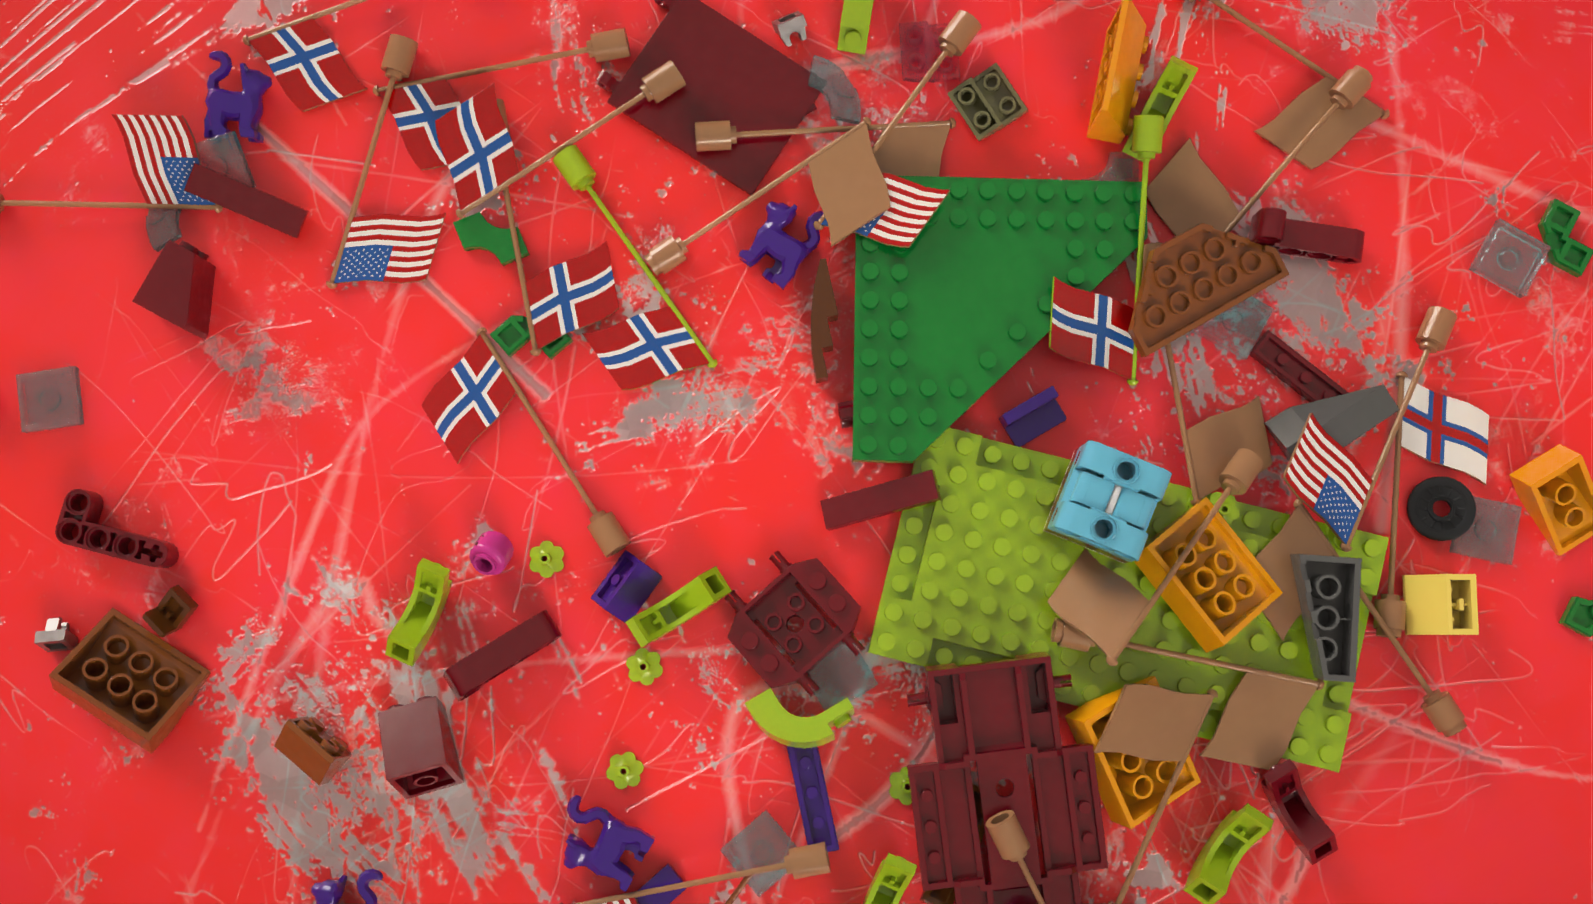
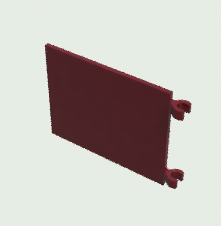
M655 0V3L659 6L669 9L667 15L623 79L618 81L611 74L602 70L596 79L599 81L598 85L606 91L612 92L607 102L617 109L642 93L639 88L643 85L641 78L671 60L682 75L686 85L657 104L654 100L648 102L646 98H643L623 111V113L749 195H752L792 135L737 138V144H731V150L697 152L695 122L730 120V126H736V132L797 129L827 82L700 0Z

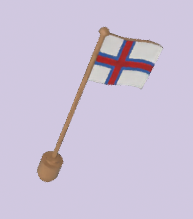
M1399 371L1395 376L1398 378L1397 406L1399 409L1411 383V380L1407 378V373L1404 371ZM1418 383L1395 436L1388 594H1381V599L1374 600L1375 609L1395 638H1401L1402 631H1405L1406 602L1400 601V595L1394 594L1401 447L1426 461L1463 472L1475 478L1483 485H1486L1489 415L1470 403L1433 392ZM1374 618L1373 628L1376 629V636L1387 637Z

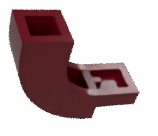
M1289 759L1282 764L1272 766L1264 774L1265 779L1261 781L1264 792L1290 837L1309 862L1314 865L1338 850L1335 834L1321 819L1308 800L1302 788L1295 764Z

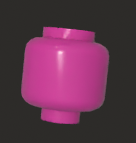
M487 531L482 533L470 550L469 557L472 565L479 573L497 575L506 568L513 556L514 548L511 541L504 534L497 531Z

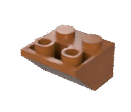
M307 716L289 719L285 723L274 746L319 786L328 783L351 757V754L346 750L348 746L340 738L329 736L324 731V724L313 716L310 718Z

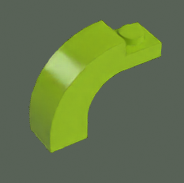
M844 0L837 50L865 55L874 0Z
M1173 55L1140 115L1164 116L1163 135L1198 71L1197 67ZM1132 129L1122 152L1137 159V153H1132Z
M425 558L421 559L417 565L410 600L400 620L388 636L385 655L409 666L414 665L428 643L443 612L452 584V580H449L450 569Z
M715 566L697 576L667 598L633 616L625 623L642 648L692 619L732 592V590Z
M771 688L745 702L751 717L768 737L783 745L795 748H813L835 740L831 728L836 726L838 729L845 726L852 720L851 716L855 714L854 707L847 697L818 715L799 717L789 713L782 707Z
M1248 803L1238 812L1233 809L1217 826L1199 853L1187 878L1184 891L1203 904L1216 903L1226 894L1232 874L1243 855L1254 843L1271 830L1274 820Z
M888 853L885 860L881 861L863 904H899L903 893L915 874L917 865L901 856Z

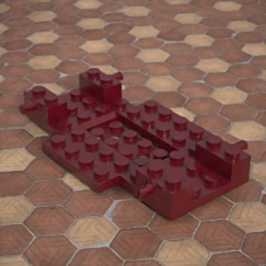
M1046 652L1015 655V659L956 666L955 663L925 666V692L907 694L908 707L926 704L930 711L938 762L907 765L923 891L953 887L955 904H1038L1018 861L1011 862L1010 860L1002 859L985 825L986 821L993 815L1004 810H1013L1030 843L1027 855L1023 859L1045 904H1081L1078 872L1108 868L1093 745L1083 743L1062 746L1054 688L1072 687V681H1070L1072 680L1071 674L1053 676L1051 657ZM1026 754H1030L1045 870L1043 875H1041ZM970 761H976L988 866L991 881L985 882ZM1008 779L1013 783V791L1010 795L1001 796L996 792V785L1000 780Z

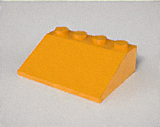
M1132 0L1121 1L1107 29L1087 138L1120 144L1126 135L1130 136L1133 119L1129 118L1131 108H1135L1139 94V91H1134L1136 81H1140L1144 64L1140 63L1141 54L1146 53L1149 37L1145 36L1147 25Z
M1207 497L1203 498L1145 543L1139 561H1134L1156 590L1214 507ZM1217 512L1161 596L1207 653L1226 645L1283 592L1221 514Z
M1155 676L1135 682L1136 684H1149L1160 687ZM1123 688L1088 701L1065 716L1077 744H1092L1095 751ZM1119 752L1094 753L1099 795L1111 821L1132 829L1156 813L1179 761H1152ZM1190 755L1186 759L1166 805L1201 783Z

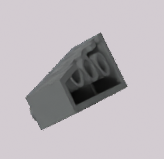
M1290 554L1314 678L1356 683L1362 558Z

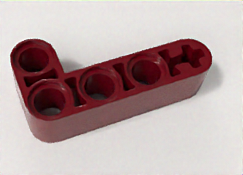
M1272 207L1260 209L1251 218L1250 241L1277 248L1279 254L1345 264H1357L1362 261L1364 231L1287 219V212L1285 210Z
M74 489L66 495L55 530L56 537L60 542L151 567L169 568L177 562L179 557L178 549L170 542L99 524L103 509V499L98 493ZM86 497L88 503L86 508L82 510L80 504L82 499ZM77 525L79 533L76 538H73L72 529ZM105 532L107 542L101 546L100 537ZM134 540L136 547L134 552L130 554L128 544ZM150 549L163 552L162 558L149 554Z
M544 610L458 661L444 672L443 677L458 701H462L481 689L485 683L560 638L562 634L547 610Z

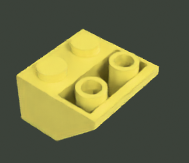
M1476 574L1402 575L1403 601L1406 602L1405 635H1479Z

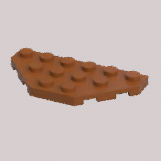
M1205 223L1197 224L1149 251L1128 332L1140 356L1146 357L1288 276L1289 272L1277 248L1251 242L1248 238L1214 229L1213 226Z

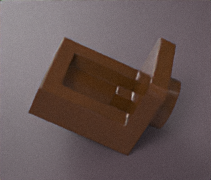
M176 585L169 589L156 608L145 612L142 618L160 637H165L181 629L199 605L179 585Z

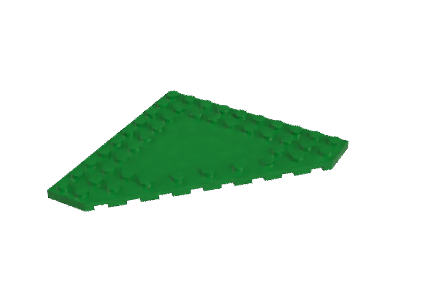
M898 176L925 187L950 190V192L909 248L885 245L855 233L852 462L913 463L1050 331L1053 276L1074 288L1092 292L1138 248L1142 182ZM1146 203V219H1145V236H1144V242H1145V240L1148 238V230H1147V203Z

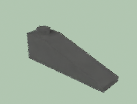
M1379 385L1292 406L1264 423L1289 461L1309 413H1313L1326 433L1344 448L1400 409L1385 386Z

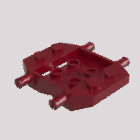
M776 551L774 554L781 563L773 555H771L769 560L780 570L781 575L748 604L744 603L735 590H733L730 594L737 601L735 603L728 594L726 595L725 600L736 610V616L727 638L770 688L800 684L812 697L815 693L808 684L816 692L820 690V687L809 677V673L827 655L842 643L846 644L855 656H858L860 652L853 644L861 652L865 650V647L854 636L861 606L817 558L792 564L782 556L780 551ZM797 583L806 590L837 625L834 629L795 586ZM798 616L804 621L803 628L795 633L789 631L787 626L789 619ZM756 620L764 626L795 662L793 666L754 623Z

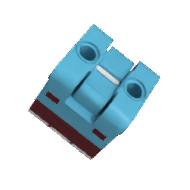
M1087 440L1085 444L1074 450L1043 531L1122 563L1139 561L1149 535L1146 533L1157 502L1163 499L1172 473L1102 443Z

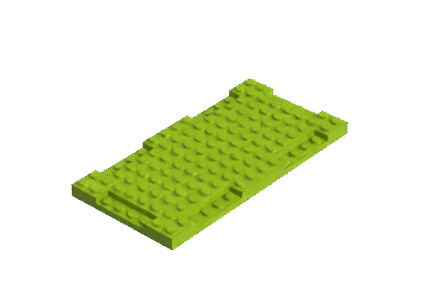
M948 428L914 461L911 475L928 470L935 471L941 500L902 510L867 652L923 667L949 663L961 666L1015 659V655L1046 652L1051 657L1053 676L1071 674L1072 680H1070L1072 681V687L1054 688L1056 701L1079 707L1088 701L1123 688L1125 684H1132L1150 676L1156 677L1161 688L1180 693L1207 694L1206 692L1209 689H1214L1218 693V698L1214 697L1197 737L1211 740L1228 698L1245 672L1130 648H1124L1117 658L1118 664L1110 666L1106 662L1107 656L1097 645L1090 647L1088 652L1060 647L1056 642H1051V630L1054 619L1060 617L1051 609L1047 601L1085 549V547L1043 531L1070 459ZM1173 483L1168 484L1163 499L1157 502L1146 531L1149 534L1146 542L1193 507L1190 502L1193 500L1191 488ZM1212 493L1208 494L1205 497L1209 499ZM1236 501V507L1240 511V516L1232 521L1230 527L1255 557L1281 531L1291 515ZM1315 521L1339 557L1362 558L1360 587L1368 599L1372 601V597L1377 596L1389 537L1356 530L1350 545L1352 550L1344 552L1340 548L1341 541L1326 523ZM1087 549L1099 563L1129 581L1145 598L1151 599L1156 589L1134 561L1122 563ZM1160 595L1129 641L1131 643L1316 681L1318 679L1314 678L1302 614L1294 621L1283 641L1263 612H1261L1226 645L1206 653ZM1361 598L1359 603L1356 672L1369 616V609ZM1323 680V689L1315 691L1302 711L1282 758L1339 773L1352 715L1348 710L1354 682Z

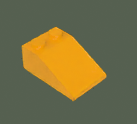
M1558 444L1509 475L1518 498L1556 555L1561 556L1593 536V482L1581 454Z

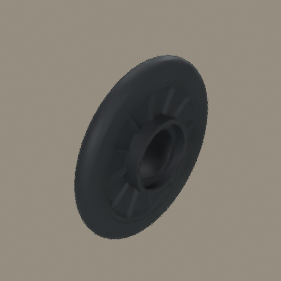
M1432 477L1422 481L1412 490L1407 502V514L1413 527L1423 536L1432 540L1448 541L1462 536L1472 526L1476 516V503L1470 490L1461 482L1449 477ZM1441 500L1448 503L1450 513L1447 516L1440 517L1433 512V504L1436 501Z

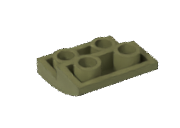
M997 63L972 79L970 77L947 93L978 141L1001 130L1028 112L1027 107Z

